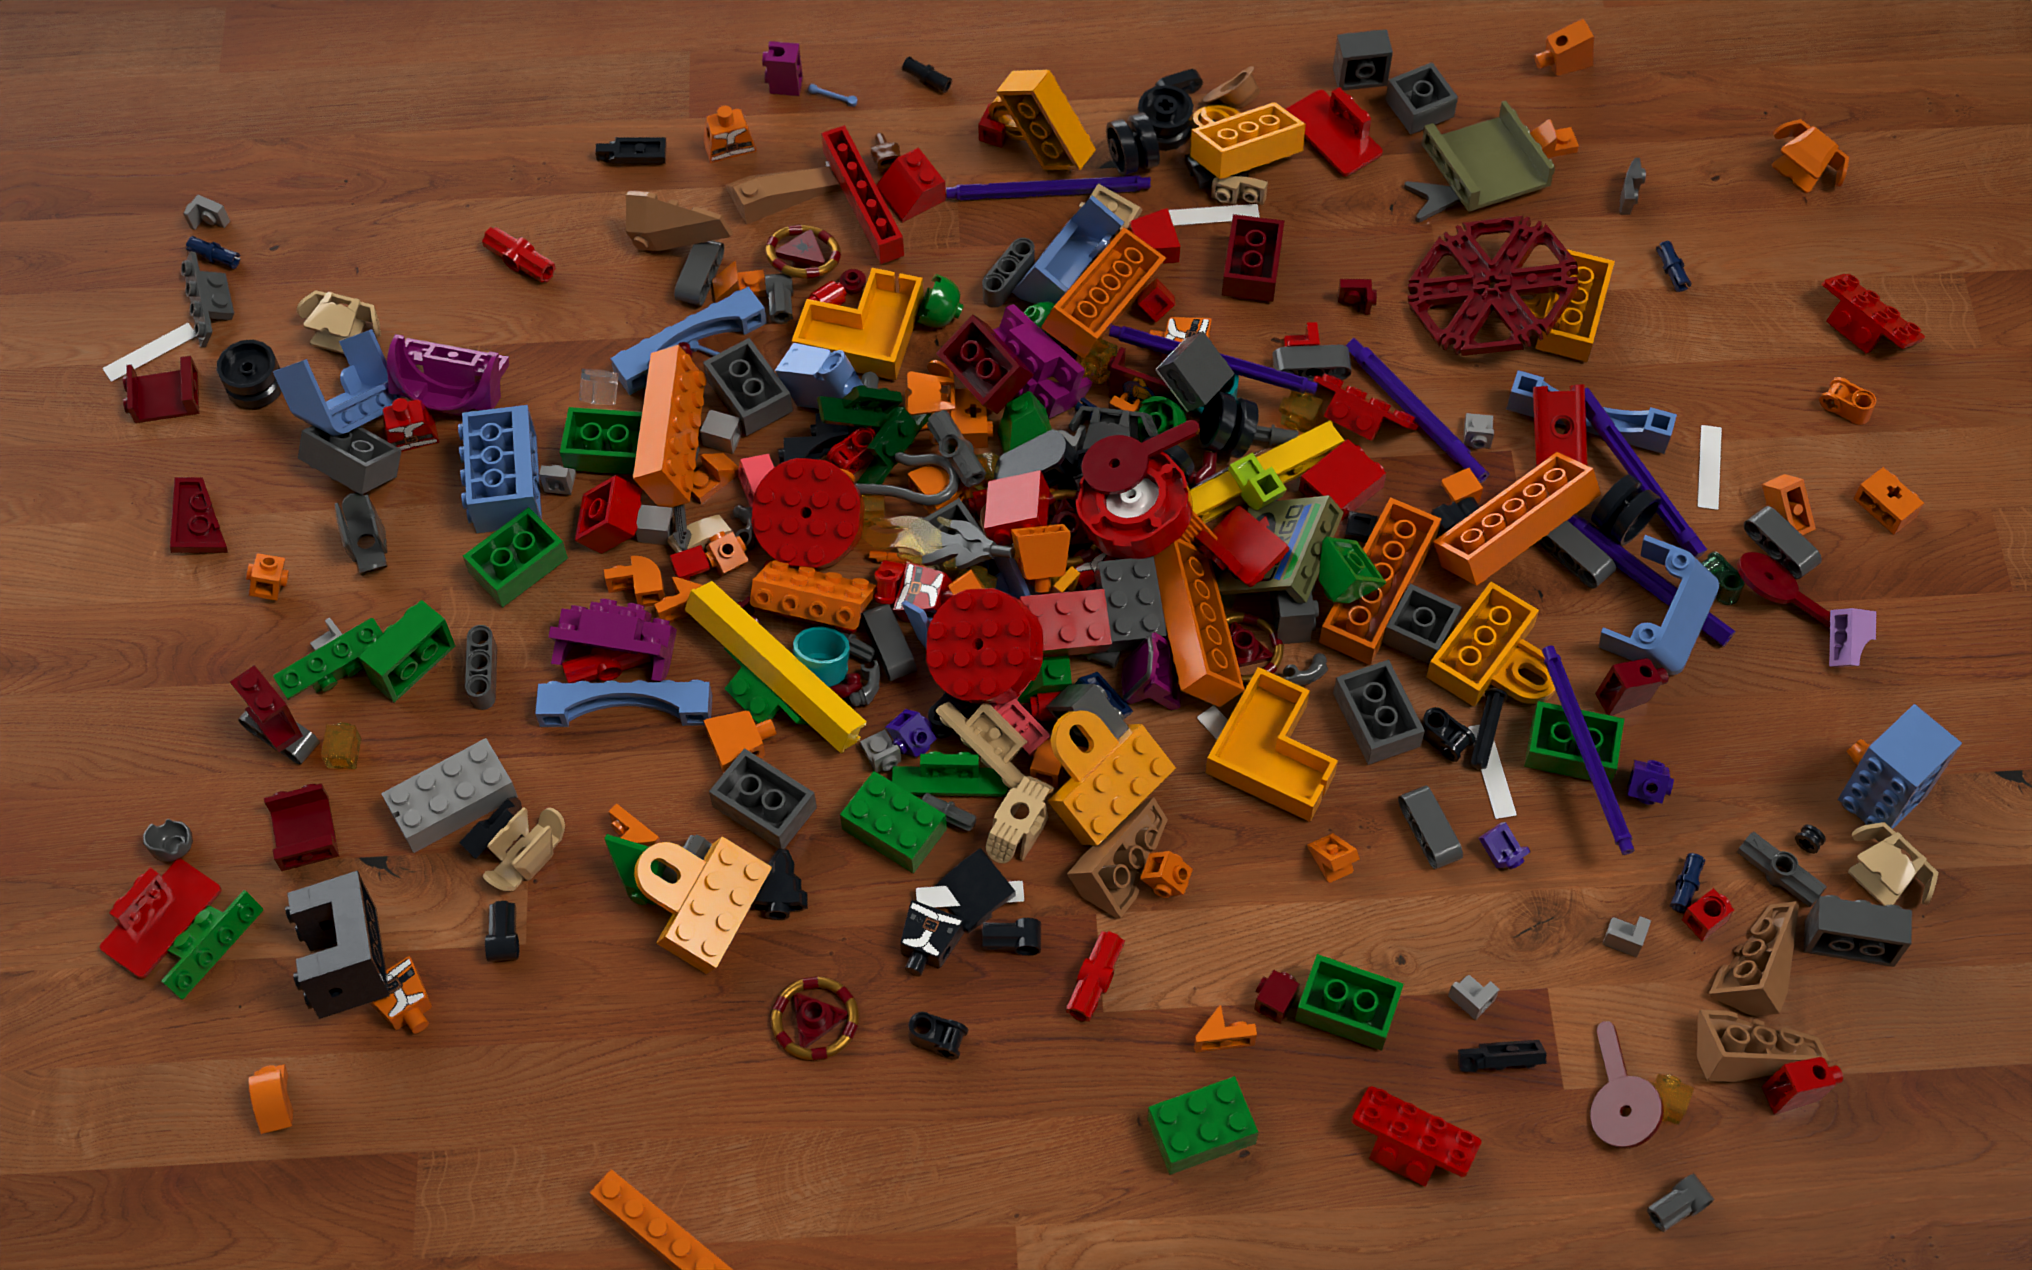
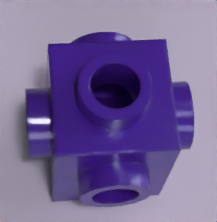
M905 709L885 727L893 738V746L898 745L902 755L907 754L917 757L920 754H925L930 749V745L937 739L931 731L933 726L930 721L921 716L919 712Z
M1634 760L1627 785L1628 796L1636 797L1645 804L1653 805L1655 802L1663 804L1665 795L1670 796L1674 779L1670 778L1669 768L1659 761L1648 760L1646 763Z

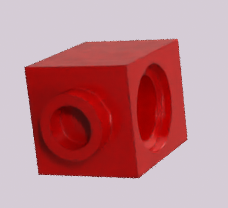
M1713 888L1687 908L1682 921L1703 942L1729 921L1734 909L1728 898L1719 894ZM1704 910L1714 912L1716 917L1707 915Z

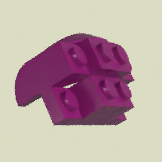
M1014 304L1006 307L1000 326L993 330L1034 374L1013 398L1016 399L1030 391L1046 408L1048 418L1073 408L1087 394L1093 383L1087 377L1082 379L1085 369ZM1053 376L1058 382L1048 380L1047 378Z
M395 334L387 355L389 393L408 397L411 401L421 400L428 410L443 414L460 416L464 412H470L471 409L478 411L494 409L501 398L500 379L509 367V357L490 351L486 353L410 338L405 340V336ZM415 365H422L424 373L421 372Z
M600 599V603L591 602L590 609L571 605V609H561L558 627L550 626L548 637L555 641L551 664L562 665V662L567 658L576 643L587 647L637 655L638 653H645L653 657L654 666L651 680L663 681L669 672L677 629L670 626V621L653 618V622H651L652 614L644 610L645 606L640 604L628 603L627 607L617 606V601Z

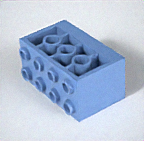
M528 405L462 413L463 424H458V432L464 446L459 447L461 463H464L465 469L460 470L462 485L466 487V492L462 493L461 497L463 508L467 509L469 524H474L476 533L497 531L528 507L542 520L537 435Z
M1914 704L1868 747L1838 800L1847 811L1857 815L1866 825L1885 822L1891 829H1894L1928 796L1962 743Z

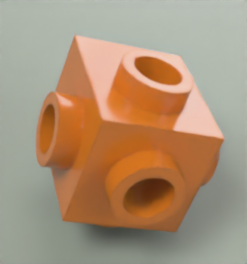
M721 531L709 538L711 543L705 547L707 551L705 555L710 567H715L720 577L748 562L744 553L746 546L741 537H736L733 531L725 535L724 531ZM722 549L726 550L728 552V555L725 554Z
M257 553L254 564L249 563L246 580H250L249 596L278 600L281 586H286L289 570L284 569L285 558Z
M1171 851L1149 853L1140 879L1154 889L1153 891L1156 895L1169 898L1170 896L1184 895L1193 869L1183 862L1181 856Z

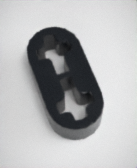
M1189 69L1165 76L1158 80L1155 86H1176L1189 95L1198 91L1202 87L1203 81L1197 70Z

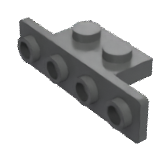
M190 251L186 261L182 262L181 273L186 279V296L190 297V315L194 317L195 321L194 335L198 337L200 347H206L212 335L210 318L232 320L234 310L226 274L200 271L196 252Z

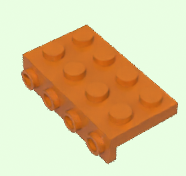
M774 560L770 561L753 579L750 604L756 608L854 630L860 624L861 613L874 598L877 585L870 584L868 580L862 578H854L852 580L843 578L841 574L836 572L821 573L815 571L813 567H794Z

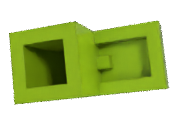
M1253 452L1230 464L1228 470L1242 490L1241 497L1255 510H1259L1283 497L1287 490L1274 469L1270 467L1264 470Z

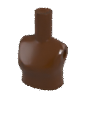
M878 133L875 136L877 145L871 148V155L878 169L881 172H886L896 158L901 156L898 143L887 142L884 134Z

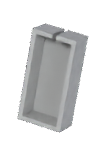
M487 738L381 793L413 853L499 808L507 798L518 797L510 777Z

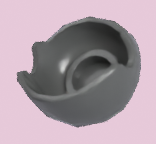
M166 819L165 823L161 826L150 824L143 834V844L156 860L171 862L183 857L190 851L193 843L190 828L183 822Z

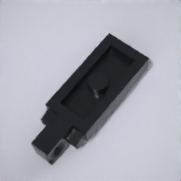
M615 137V141H610L609 143H596L595 154L597 161L613 164H666V137Z
M1540 1040L1479 1044V1048L1458 1049V1067L1463 1072H1476L1479 1068L1503 1070L1510 1066L1533 1068L1539 1064H1546V1051Z

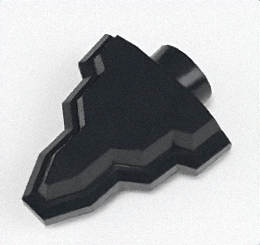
M777 849L769 861V866L772 869L754 899L751 908L766 911L765 915L770 919L785 920L790 917V912L808 909V894L802 890L801 879L794 874L795 864L789 850Z

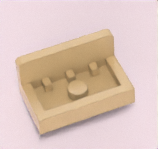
M1100 184L1096 186L1091 196L1093 195L1125 222L1114 235H1117L1124 227L1129 230V222L1138 218L1142 212L1141 207ZM1081 202L1079 207L1081 208L1085 203Z

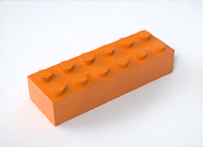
M1124 227L1056 303L1041 328L1085 359L1111 329V326L1117 322L1154 278L1166 257Z
M680 345L651 353L633 479L657 506L671 508L690 503L691 490L693 489V474L696 468V451L699 446L698 435L699 427L701 426V412L704 405V388L707 383L704 372L698 369L690 355L686 354Z
M1556 452L1434 540L1433 543L1441 567L1476 586L1484 582L1492 574L1506 566L1522 552L1528 550L1529 547L1547 536L1552 530L1570 519V517L1601 495L1594 469Z
M1390 497L1363 548L1366 555L1386 581V584L1351 603L1335 602L1322 625L1319 643L1366 664H1372L1383 642L1388 622L1408 586L1413 584L1433 545V541L1438 535L1441 518Z
M1178 539L1154 556L1164 620L1167 628V638L1171 645L1173 662L1179 678L1178 684L1181 691L1221 707L1245 691L1212 560L1198 547Z

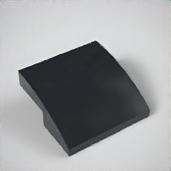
M981 848L959 863L934 886H947L960 906H949L948 909L953 915L964 919L967 933H970L992 918L993 911L1016 896L1014 888Z

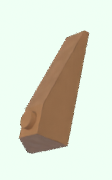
M827 166L752 175L725 186L745 223L749 224L839 188V183Z
M628 191L626 194V233L632 240L633 245L639 250L661 251L729 238L733 234L720 214L697 207L689 210L679 206L678 201L672 199L668 203L657 200V195L649 192Z
M1149 797L1127 816L1098 846H1093L1084 853L1067 873L1081 897L1115 918H1121L1136 900L1140 891L1137 885L1151 850L1157 848L1168 820L1154 797Z

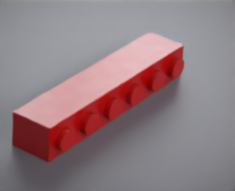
M843 125L821 133L823 153L880 264L903 257V236L846 126Z

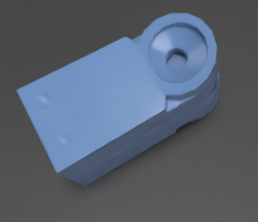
M793 343L775 369L780 380L799 407L819 409L817 397L825 396L842 399L851 392L852 388L863 385L842 350L831 353L828 349Z

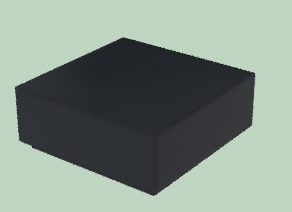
M1350 511L1344 539L1366 543L1375 527L1377 516Z

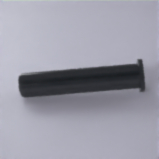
M1488 688L1485 691L1486 702L1470 761L1471 766L1477 770L1486 769L1488 766L1503 702L1508 698L1507 693L1498 688Z

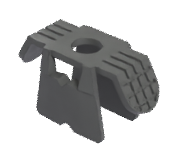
M1081 406L1069 424L1071 431H1077L1079 426L1083 425L1090 414L1093 413L1082 449H1089L1097 441L1112 435H1126L1139 441L1138 418H1142L1149 436L1158 435L1151 415L1127 410Z
M351 493L343 499L342 510L346 522L339 504L335 503L336 521L343 547L352 561L358 563L359 573L362 574L373 569L376 570L380 567L388 566L385 558V553H388L385 527L368 494ZM364 536L375 538L374 545L367 549L360 548L358 542Z

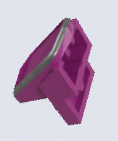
M1156 632L1152 633V636H1148L1123 662L1121 677L1123 700L1128 704H1133L1151 698L1172 711L1180 708L1181 688L1178 684L1179 678L1173 662L1170 642Z

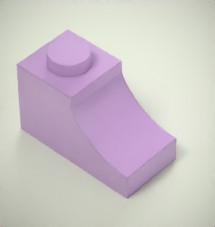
M1855 608L1830 610L1829 666H1859L1864 646L1868 641L1876 640V611Z

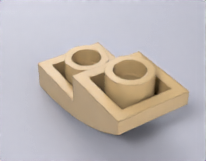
M1230 176L1222 179L1217 177L1212 182L1211 198L1232 205L1236 204L1238 198L1250 203L1263 205L1266 199L1268 182L1239 176Z
M719 514L687 525V529L692 534L687 549L702 545L705 553L706 544L711 543L710 537L721 531H724L725 535H727L732 530ZM673 534L669 536L667 542L676 553L681 552L682 550L675 541Z

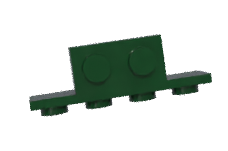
M865 385L852 388L851 392L842 399L825 396L817 397L821 421L828 424L880 430L896 407L905 408V406H898L903 402L901 392L889 391L887 388H867Z
M896 407L867 446V449L875 458L857 483L882 485L886 476L898 463L894 459L895 454L906 451L933 413L910 415L905 408Z

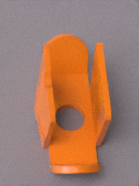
M1802 119L1784 123L1773 131L1776 139L1791 136L1795 138L1781 148V153L1784 155L1772 164V167L1784 177L1791 178L1795 186L1805 193H1810L1827 165H1830L1837 171L1835 186H1842L1847 173L1849 156L1838 149L1837 143L1816 127H1810Z
M931 360L927 365L931 375L912 371L908 372L907 388L905 389V410L910 415L928 414L945 410L955 422L954 373L949 367L939 360ZM941 385H947L948 394L941 393ZM925 424V425L922 427L921 430L929 429V428H928V426ZM931 433L929 440L932 444H938Z

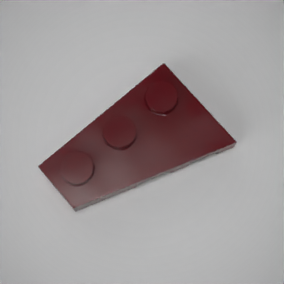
M174 477L170 535L171 553H228L203 477Z

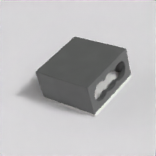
M1204 331L1185 338L1155 369L1186 412L1206 405L1235 374Z

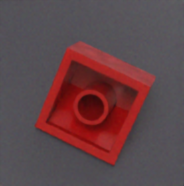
M919 147L896 158L876 185L880 194L902 222L946 201L945 180Z

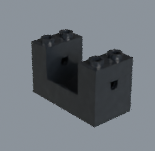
M358 870L289 892V905L285 906V912L289 923L296 924L295 930L299 941H305L310 952L336 943L338 944V946L296 959L297 972L293 973V978L298 991H304V999L308 1009L313 1008L318 1018L321 1019L389 997L390 990L377 908Z

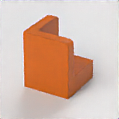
M1470 468L1442 479L1441 485L1451 498L1450 505L1452 502L1457 504L1468 497H1474L1477 503H1480L1483 487Z

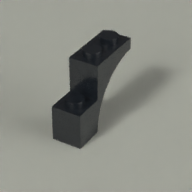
M815 413L816 424H811V436L784 438V449H779V463L781 464L794 458L821 459L828 454L834 445L850 435V426L823 423L820 413Z

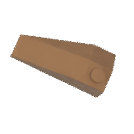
M1796 901L1771 904L1767 907L1750 929L1753 935L1745 945L1737 946L1734 950L1736 957L1729 966L1723 965L1718 971L1709 993L1713 999L1751 1016L1780 1014L1789 988L1799 909Z
M1700 1010L1698 1013L1697 1059L1707 1081L1737 1082L1774 1075L1784 1064L1816 1057H1823L1827 1064L1830 1063V1059L1819 1037L1785 1027L1781 1031L1765 1027L1764 1021L1754 1019L1753 1023L1738 1019L1737 1013L1730 1011Z

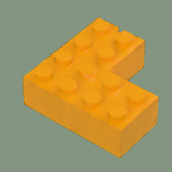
M872 268L858 309L806 299L792 338V344L797 343L828 349L831 353L842 350L855 372L862 374L874 372L878 377L896 380L924 298L923 278L900 273L898 277L900 293H897L895 272Z
M1257 667L1207 757L1205 773L1311 822L1321 803L1322 796L1325 795L1335 776L1338 760L1290 738L1307 707L1310 690Z

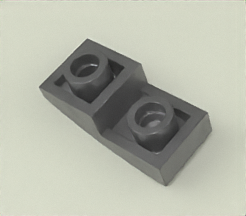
M1635 158L1628 169L1620 197V215H1631L1633 205L1638 203V192L1641 184H1644L1646 179L1645 168H1641L1640 158Z

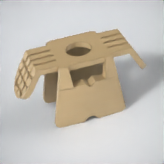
M315 290L303 298L297 306L298 315L301 318H307L304 322V327L318 331L310 341L312 346L344 354L339 341L362 333L366 321L373 323L376 337H381L380 323L374 305L360 302L359 299L334 294L333 292L325 293ZM340 303H344V304H347V305H349V306H348V307H345V306H343V305L340 304Z
M1024 776L1017 789H1010L995 813L993 827L987 839L986 851L991 859L998 863L1009 862L1013 858L1017 844L1023 836L1020 859L1024 860L1049 818L1046 804L1043 802L1047 795L1053 792L1054 788L1034 777ZM1020 804L1026 805L1030 811L1029 815L1024 819L1014 818Z
M523 807L489 842L487 847L502 862L494 871H485L483 878L492 886L503 891H514L524 879L527 881L531 880L552 858L554 854L553 849L562 840L565 830V822L562 815L553 808L543 810L538 824L529 832L527 809ZM521 835L522 837H521V838L513 845V847L506 853V850L512 845L513 841H516V840L519 838V836Z
M1885 822L1865 825L1852 832V837L1855 841L1876 839L1879 842L1857 856L1859 863L1852 866L1848 873L1881 905H1893L1915 876L1925 885L1922 904H1929L1939 872L1926 861L1927 858L1919 853L1899 832L1896 833ZM1900 848L1904 849L1909 853V855L1912 858V861H1910L1907 855L1901 854Z

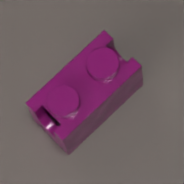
M769 41V51L763 52L762 65L766 67L764 79L765 83H769L770 94L800 96L803 72L799 43Z

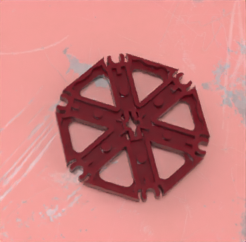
M1523 216L1462 223L1463 228L1459 225L1455 226L1457 235L1450 236L1447 232H1444L1446 242L1440 236L1409 280V292L1416 294L1408 295V303L1410 309L1440 348L1442 344V348L1445 351L1451 344H1455L1453 347L1454 353L1456 355L1461 353L1462 356L1524 350L1523 343L1529 348L1531 346L1529 337L1535 335L1540 341L1543 340L1542 330L1548 336L1578 291V277H1570L1572 275H1579L1576 260L1546 223L1543 227L1542 221H1538L1533 227H1530V217L1523 218ZM1510 233L1493 260L1489 258L1476 241L1481 235ZM1539 245L1547 246L1559 261V264L1522 268L1534 248ZM1445 256H1452L1466 273L1465 275L1429 278L1441 258ZM1491 282H1496L1494 288H1489ZM1551 292L1559 295V299L1549 314L1543 319L1536 318L1520 297ZM1464 302L1448 327L1444 330L1440 329L1428 314V310L1432 306ZM1494 310L1511 332V336L1504 341L1477 343L1474 340L1475 336Z

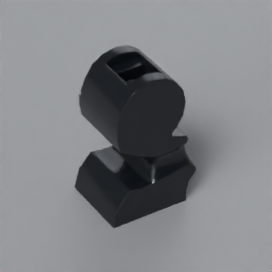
M1474 497L1465 498L1457 504L1452 502L1451 505L1442 504L1432 509L1431 514L1441 518L1436 539L1480 508Z

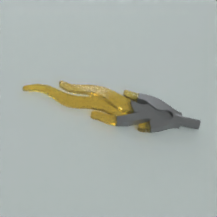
M873 515L870 518L879 527L903 529L904 531L885 534L863 526L861 536L862 539L878 550L906 548L921 553V555H914L907 552H898L897 556L901 560L921 566L943 563L947 570L968 568L982 561L993 559L994 556L1014 558L1015 556L1014 547L997 545L994 541L989 540L972 523L962 520H950L943 517H938L937 521L948 530L959 532V534L949 535L920 517L900 516L880 519Z

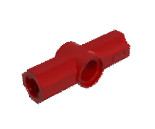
M490 227L485 232L482 240L483 247L501 257L511 270L515 272L522 270L541 283L548 282L553 277L556 269L555 263L536 252L532 244L522 237L515 239L497 227Z
M593 648L589 655L564 662L562 666L568 683H576L578 681L589 682L598 678L602 681H610L619 677L623 670L651 662V659L645 653H638L637 655Z
M1101 931L1089 959L1086 958L1077 977V986L1066 1007V1012L1074 1019L1090 1022L1102 994H1106L1114 975V967L1125 945V940L1120 938L1118 934L1110 931Z

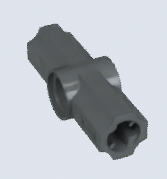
M942 410L933 413L928 418L926 425L938 442L940 453L948 458L966 487L970 488L971 486L978 485L985 479L986 471L974 454L972 443L964 438L947 411Z
M1754 831L1737 850L1739 855L1765 873L1766 880L1771 885L1785 888L1808 907H1811L1818 900L1827 887L1799 866L1797 858L1792 853L1787 851L1780 852ZM1776 866L1783 867L1787 872L1779 871Z

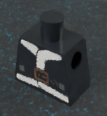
M912 900L900 942L901 954L909 957L905 970L911 975L919 977L922 975L926 964L935 968H941L965 932L964 919Z

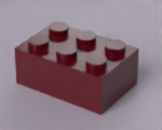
M1233 214L1223 276L1222 296L1274 302L1285 220Z
M973 314L936 353L984 407L996 414L1034 376L986 322Z

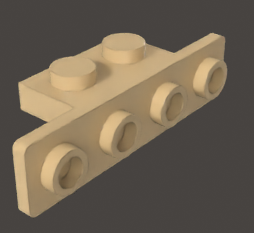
M950 702L939 706L935 711L940 716L942 723L949 728H953L961 736L960 739L963 744L973 748L981 756V761L1001 776L1002 782L1008 788L1017 789L1024 775L1010 761L1028 741L989 703H983L969 720Z

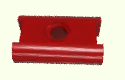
M1585 384L1569 386L1570 391L1548 392V386L1533 387L1536 467L1556 452L1588 466ZM1559 419L1564 421L1566 425V430L1563 434H1559L1555 430V423Z

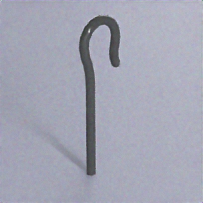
M897 452L894 459L903 465H937L942 467L949 474L948 486L937 494L926 495L896 486L855 483L861 495L891 496L905 499L912 503L931 506L948 501L957 492L960 477L948 458L936 454L908 455L903 452Z

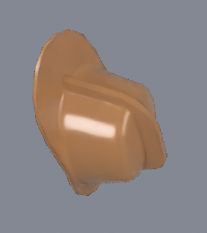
M1250 66L1233 79L1209 92L1203 98V102H1211L1219 98L1232 108H1241L1248 105L1260 94V89L1252 76L1255 67Z

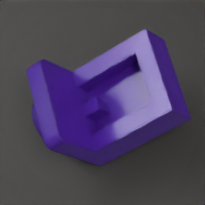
M1506 822L1498 824L1478 838L1496 868L1508 867L1509 870L1521 865L1525 861L1523 857L1531 852L1528 847H1521Z

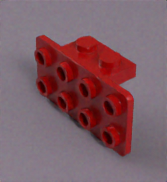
M1340 87L1331 92V97L1324 90L1318 89L1285 109L1305 124L1304 137L1342 176L1347 177L1382 156L1383 149L1369 136L1370 115L1367 111L1362 110L1354 102L1352 96L1346 94Z
M1841 274L1825 279L1822 283L1824 288L1840 300L1826 322L1866 354L1873 350L1883 335L1903 349L1924 340L1925 336L1916 324L1904 320L1896 308L1885 305L1880 301L1877 293L1872 290H1866L1859 284L1860 281L1855 276Z
M1324 373L1323 377L1315 375L1313 381L1335 391L1324 417L1371 441L1374 440L1385 417L1408 429L1417 430L1419 426L1413 422L1414 416L1396 409L1393 412L1390 410V404L1373 397L1369 400L1366 398L1368 393L1349 385L1347 388L1343 387L1344 381L1335 376Z
M1241 506L1235 507L1212 530L1217 540L1204 529L1196 536L1203 544L1199 549L1210 560H1213L1223 571L1228 568L1248 587H1253L1256 583L1260 582L1265 574L1276 563L1280 562L1290 549L1283 540Z
M177 859L162 876L150 867L135 880L133 887L114 903L113 909L109 914L118 925L102 941L100 950L138 978L143 979L147 977L169 952L168 949L173 945L176 937L194 922L199 912L205 910L220 895L222 891L220 885L182 859Z
M1374 1086L1368 1087L1351 1119L1354 1125L1378 1136L1370 1154V1160L1424 1187L1427 1186L1436 1165L1460 1177H1465L1482 1143V1140L1473 1133L1452 1125L1441 1117L1434 1116L1416 1107L1414 1104L1405 1102L1389 1094L1387 1091Z

